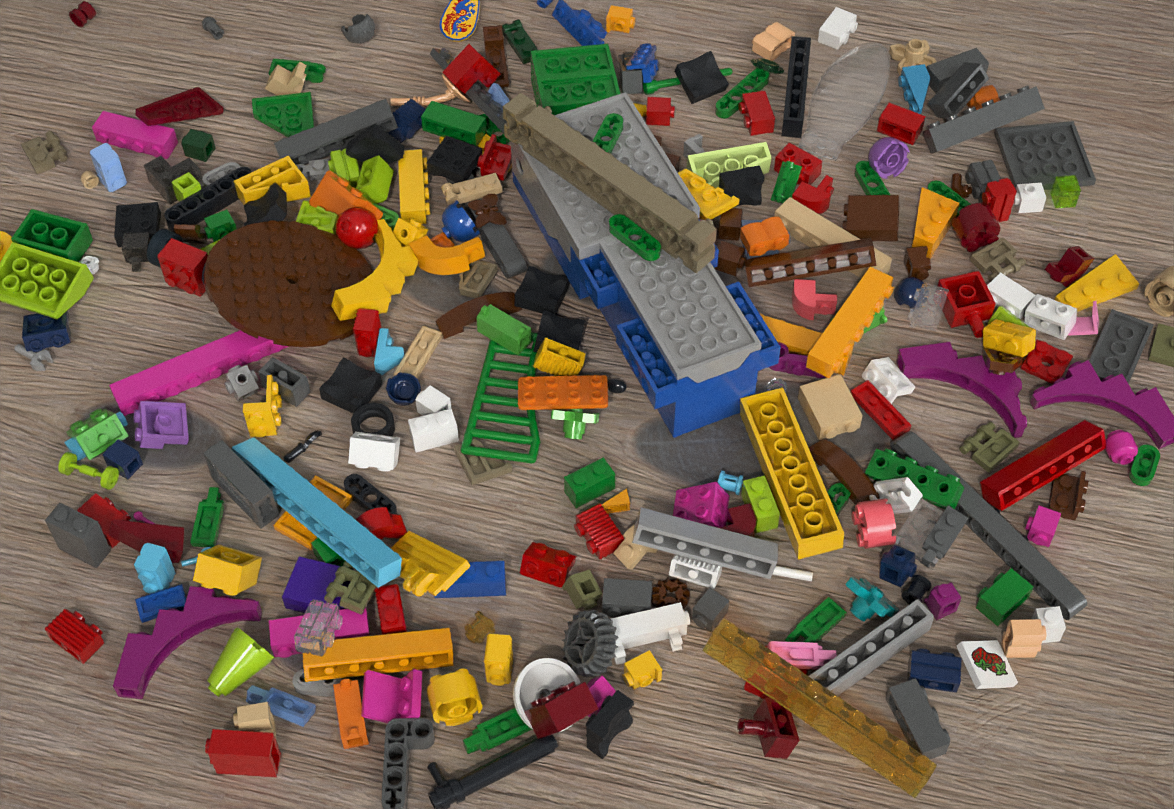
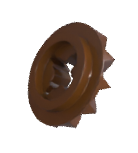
M667 577L666 580H659L657 585L653 587L652 601L657 608L681 602L684 609L689 603L690 591L686 583L683 584L678 578L674 580ZM668 590H669V592H674V591H675V598H673V597H671V596L666 597V596H667V591H668Z

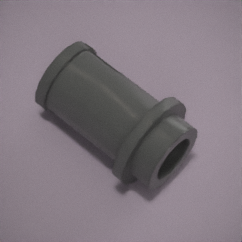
M213 17L203 19V29L209 31L216 40L221 39L224 30L216 24V20Z

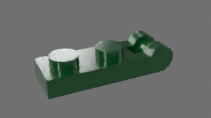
M514 20L509 25L507 23L503 24V35L523 65L531 62V51L538 49L522 27L520 20Z

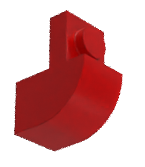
M826 175L817 188L801 182L792 194V199L817 214L824 213L829 209L830 199L834 191V187H832L833 178Z
M387 507L371 509L356 518L357 522L366 527L380 540L384 537L401 539L407 533L401 515L389 514Z

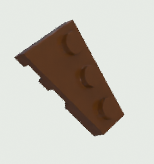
M983 348L982 357L988 369L997 375H1005V372H1014L1024 363L1027 356L1019 357L988 348Z

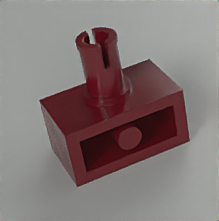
M765 697L753 715L754 720L739 719L737 725L738 733L740 735H757L760 739L764 757L788 759L800 741L788 700Z

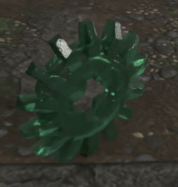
M764 58L751 60L755 67L764 71L767 70L775 74L784 72V69L779 67L780 65L774 61Z

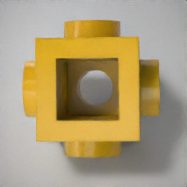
M398 218L393 234L401 242L402 247L409 246L408 243L426 236L428 228L422 226V222L415 218Z

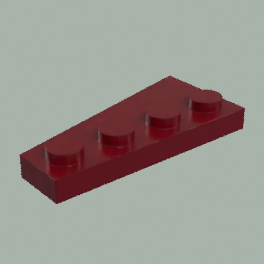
M195 87L136 109L135 115L147 126L220 115L223 114L224 107L200 87Z

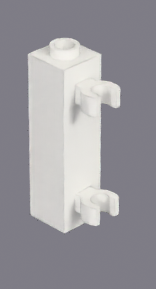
M681 602L611 618L613 620L612 625L617 628L615 635L619 637L616 640L618 648L614 652L616 655L614 658L616 665L626 663L624 649L669 639L673 652L682 650L681 644H683L681 636L687 635V625H690V617L687 610L683 611Z

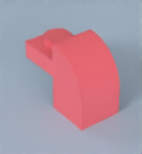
M795 279L792 290V305L798 315L808 320H814V314L835 315L837 295L816 294V280Z

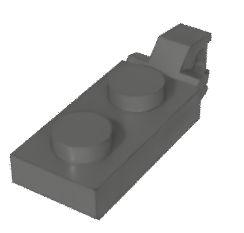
M947 506L923 543L922 549L927 552L920 563L929 567L935 557L940 560L942 557L944 558L967 522L968 517Z

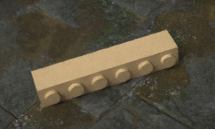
M791 197L775 211L774 217L781 218L790 235L810 248L861 240ZM874 248L877 266H872V268L888 274L892 258ZM870 267L849 270L848 272L862 279Z

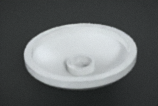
M542 658L529 663L518 674L513 689L514 705L520 718L531 729L533 728L524 711L532 707L530 704L532 701L538 699L540 694L544 697L551 694L550 691L561 685H566L572 681L576 685L581 683L571 667L557 659Z

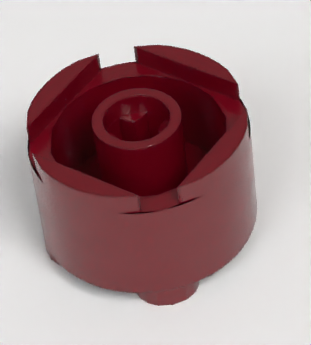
M981 203L968 205L959 211L960 215L957 218L954 216L952 219V228L962 247L967 249L968 252H974L978 248L987 244L990 245L999 239L1000 225L987 204L986 206H982Z

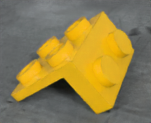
M267 375L266 402L243 404V413L250 437L277 435V426H281V414L278 413V408H282L281 395H278V382H274L272 375Z

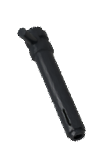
M553 734L539 739L536 738L458 778L452 777L448 780L445 779L436 762L430 763L428 770L437 784L432 787V791L428 792L433 808L449 809L451 804L455 802L458 804L464 801L468 795L552 754L558 748L557 741Z

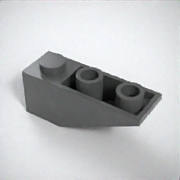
M623 52V55H618L622 93H642V69H626V65L634 52Z

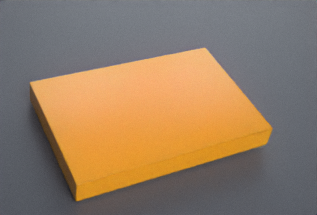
M316 475L309 482L343 510L353 501L352 495ZM285 511L273 525L274 529L312 550L311 542L315 541L317 536Z

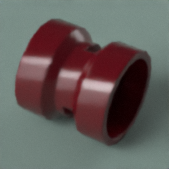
M82 1L77 9L74 8L69 12L70 19L78 27H83L87 24V20H91L96 16L95 9L86 1Z

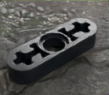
M351 474L345 478V492L352 495L353 500L366 511L379 508L381 505L382 507H387L388 511H391L390 514H397L395 503L361 475ZM351 484H353V485H357V484H358V485H359V489L356 488L355 486L351 487L350 485H351ZM368 495H375L377 497L371 503L364 501Z

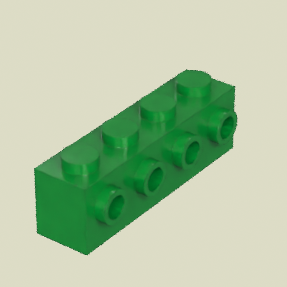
M876 448L865 471V474L870 479L884 481L908 477L923 494L920 500L944 510L947 506L953 509L956 508L965 489L959 482L960 479L951 474H947L945 477L938 474L939 470L926 465L923 468L918 466V462L912 458L905 457V459L896 457L897 453L885 448L882 451Z

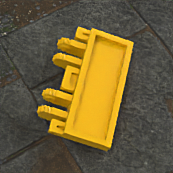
M408 531L390 548L402 558L400 577L404 579L402 583L403 589L409 592L412 591V594L418 597L424 595L427 591L434 596L441 590L445 592L470 567L469 562L463 557L411 531Z

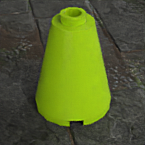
M237 627L232 632L207 679V682L210 683L208 689L218 697L221 694L227 696L267 666L274 657Z

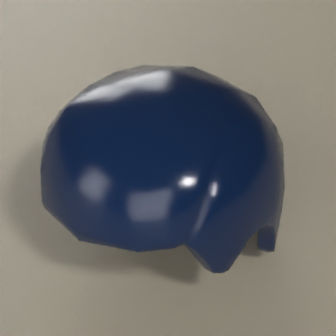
M915 277L903 279L894 290L896 302L900 306L907 304L911 309L922 306L929 297V290L925 282Z
M399 372L394 377L388 379L386 390L389 398L395 404L408 406L416 401L417 395L421 392V385L419 380L412 374Z

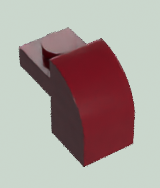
M1080 246L1069 247L1060 261L1048 263L1044 270L1050 274L1051 279L1068 287L1086 272L1094 258Z
M751 504L728 508V526L720 527V529L754 537L756 517Z

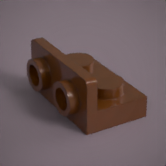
M1081 471L1079 477L1063 474L1054 479L1048 509L1061 513V518L1075 521L1078 513H1083L1086 500L1082 499V496L1086 494L1089 481L1085 480L1086 472Z

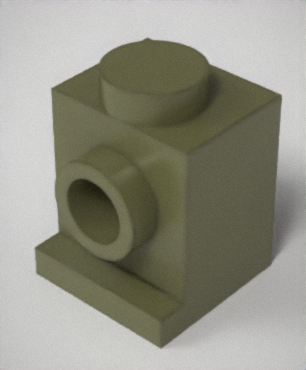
M590 569L569 576L562 586L563 590L569 594L576 609L581 607L584 610L592 609L597 605V600L603 594Z

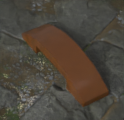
M502 25L483 27L486 60L501 73L494 83L499 84L500 87H509Z
M499 292L467 301L448 311L435 322L439 331L442 332L443 338L446 339L464 332V326L477 322V315L484 305L488 307L491 304L508 315L521 311L522 308L514 306V292Z
M822 439L808 447L813 460L819 466L825 465L851 493L850 500L855 505L858 502L870 501V495H875L877 499H880L878 492H876L874 485L867 475L837 445Z

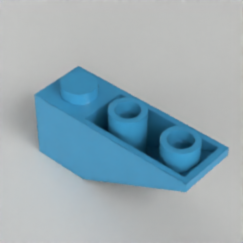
M925 64L902 67L901 76L898 77V84L904 91V99L909 103V110L918 114H922L930 82V75Z

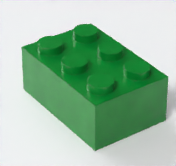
M31 209L11 240L14 243L79 262L92 243L93 238L86 223Z

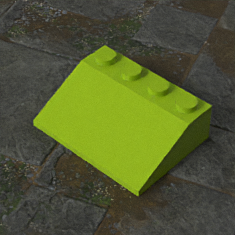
M12 242L0 262V301L58 320L85 295L94 277L85 264Z

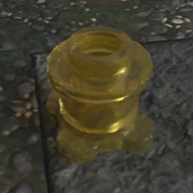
M477 611L475 613L476 619L471 624H466L464 628L466 631L465 636L469 641L481 644L488 633L494 634L496 631L494 629V622L480 611Z

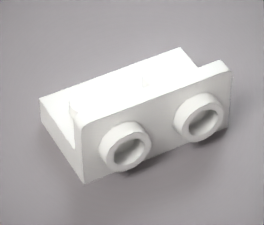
M889 357L871 360L862 373V378L865 381L868 380L891 404L897 396L911 394L915 389L911 381Z

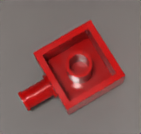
M976 271L940 279L935 297L950 327L954 328L969 324L976 338L983 337L985 327L983 321L991 319L996 303L981 273Z

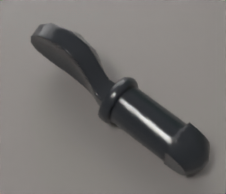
M619 379L607 380L608 389L611 392H625L627 386L624 381Z
M321 431L311 432L303 444L298 443L295 448L284 455V461L290 463L300 454L306 452L309 444L322 435Z

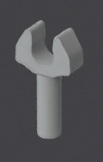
M21 344L15 346L16 352L31 359L30 365L35 371L46 370L40 362L42 360L53 363L52 357L46 349L36 353L33 351L27 352L25 346Z

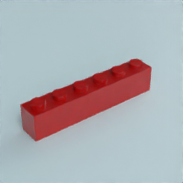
M1086 420L1078 423L982 480L980 485L983 499L1001 511L1005 510L1106 449L1104 429Z

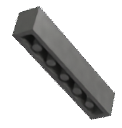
M1027 85L1017 89L1018 94L1012 96L1011 92L1000 96V101L994 103L992 99L982 103L983 108L976 110L975 107L965 110V115L958 117L955 114L947 117V122L943 124L937 121L928 125L929 129L923 131L930 153H936L1045 109L1037 86L1030 89Z
M384 99L290 137L283 138L274 144L280 159L289 156L295 165H306L309 163L308 161L318 160L330 155L331 151L346 149L350 140L373 124H376L385 132L397 129L398 126L387 99Z

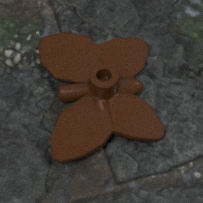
M487 194L482 200H474L468 203V207L476 211L475 214L478 215L475 222L477 228L486 225L488 222L498 225H505L507 223L506 218L501 213L496 212L498 211L496 206L498 197L496 194Z

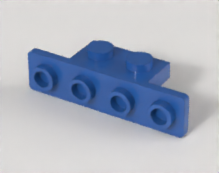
M563 0L558 1L552 16L582 46L604 44L602 39L605 38L607 31L600 22L591 16L589 11L584 9L572 10Z
M651 43L641 44L626 65L627 70L642 68L643 83L652 82L657 71H659L658 59H655L654 55L657 50L656 45L651 46Z

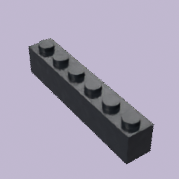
M792 36L781 136L801 138L811 38Z

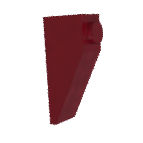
M112 519L109 536L138 552L141 551L146 543L165 547L172 564L180 562L183 553L184 527Z

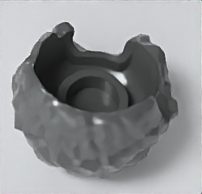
M363 14L353 16V25L348 26V30L345 26L341 27L343 35L351 43H365L374 36L375 24L368 14L366 16Z

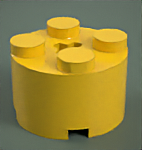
M459 669L453 673L435 675L430 678L427 695L433 719L436 723L439 724V721H443L446 726L461 725L472 720L473 714L477 710L478 714L481 712L482 702L476 680L469 674L467 669Z

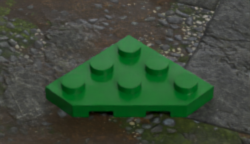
M311 92L252 99L254 118L286 137L314 127Z

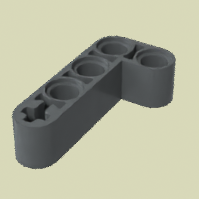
M397 718L389 721L386 725L381 799L383 809L393 808V797H396L398 803L393 809H407L410 750H424L434 744L435 734L430 720L425 718ZM422 731L429 732L426 736H418ZM395 732H403L399 737L392 736ZM395 755L403 756L400 760H391ZM393 779L401 780L399 784H390Z

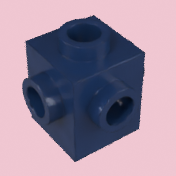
M894 545L881 558L880 579L902 587L909 577H913L916 572V553Z

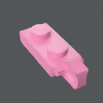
M771 641L767 645L769 668L817 670L837 656L836 650H823L822 646H819L818 643Z

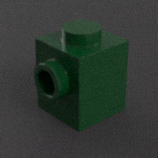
M190 129L181 142L185 156L207 162L216 149L211 134Z

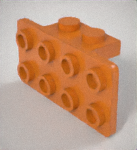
M330 170L326 172L309 200L311 206L315 208L318 206L322 207L325 211L337 214L338 217L346 209L353 207L367 209L375 215L377 220H380L383 216V212L366 199L360 190L350 186L348 180Z
M605 375L527 376L518 379V408L520 410L594 409L608 407L607 376Z

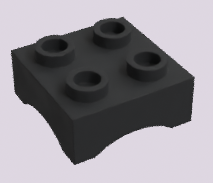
M712 51L706 52L693 60L677 64L674 71L691 104L723 92L729 85L727 79L718 68Z
M373 124L348 142L346 154L362 163L379 155L389 165L403 158L405 146L379 126Z
M446 136L426 162L428 174L443 176L455 183L466 181L478 165L479 156L482 155V148Z
M759 165L720 173L719 188L723 189L724 193L728 196L739 198V205L737 206L761 205V188L764 182V175Z
M276 182L270 186L268 192L263 197L249 201L244 205L247 216L244 226L259 222H269L271 220L278 222L285 219L287 215L286 192Z
M158 202L116 205L114 237L118 247L150 242L160 226L161 211Z
M529 266L522 284L515 293L514 306L543 314V310H546L556 315L569 287L567 276L547 274L536 267Z
M543 310L533 352L537 353L544 338L579 350L585 320L565 319L556 316L550 311Z
M343 357L333 375L319 388L321 399L354 413L360 406L369 403L381 387V374L365 370Z
M619 690L613 696L609 695L604 700L599 713L591 715L586 723L587 749L601 759L608 754V748L613 738L618 733L628 729L633 723V718L629 712L634 705L633 700Z

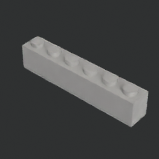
M640 508L634 525L632 543L759 577L771 579L778 562L777 543L657 511Z
M918 599L809 675L806 678L803 691L821 709L928 632L934 615Z

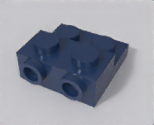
M68 310L58 320L38 313L23 316L22 339L26 351L39 352L48 347L59 348L71 343Z

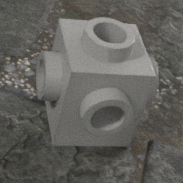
M237 365L228 370L229 373L226 374V382L224 384L229 394L233 393L238 402L258 393L259 387L256 383L258 378L253 369L249 370L247 365L243 367Z

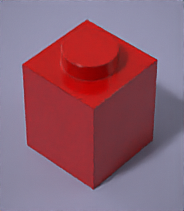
M647 97V125L670 126V118H674L675 106H671V98Z

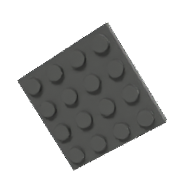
M1074 121L996 128L995 136L1015 189L1017 184L1042 183L1044 190L1095 185L1096 178Z

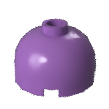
M894 137L881 138L873 144L869 151V165L884 179H888L887 176L892 174L896 177L908 164L907 152L910 153L909 148L905 143Z

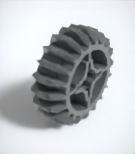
M595 610L580 611L578 615H573V621L568 622L569 628L564 630L566 636L562 640L564 642L562 651L565 652L563 659L567 661V665L577 675H582V677L600 676L601 673L607 672V667L612 666L611 659L616 657L614 652L618 648L616 640L619 638L615 635L617 628L612 625L613 620L609 619L608 615Z

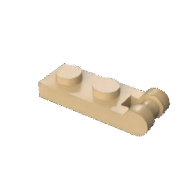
M493 173L455 184L445 183L442 185L441 190L446 196L447 204L450 205L455 200L462 204L483 198L487 194L502 193V186L497 174Z

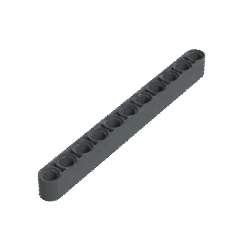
M907 431L891 442L890 447L892 451L897 453L896 457L905 459V457L912 458L918 462V466L925 468L926 465H929L939 470L938 474L946 477L947 474H951L960 479L959 482L965 489L955 510L968 517L965 524L1010 568L1034 586L1033 590L1050 607L1060 606L1063 619H1071L1087 606L1085 596L913 431Z

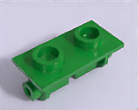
M790 161L782 162L771 201L783 204L789 197L792 198L802 166L795 165Z

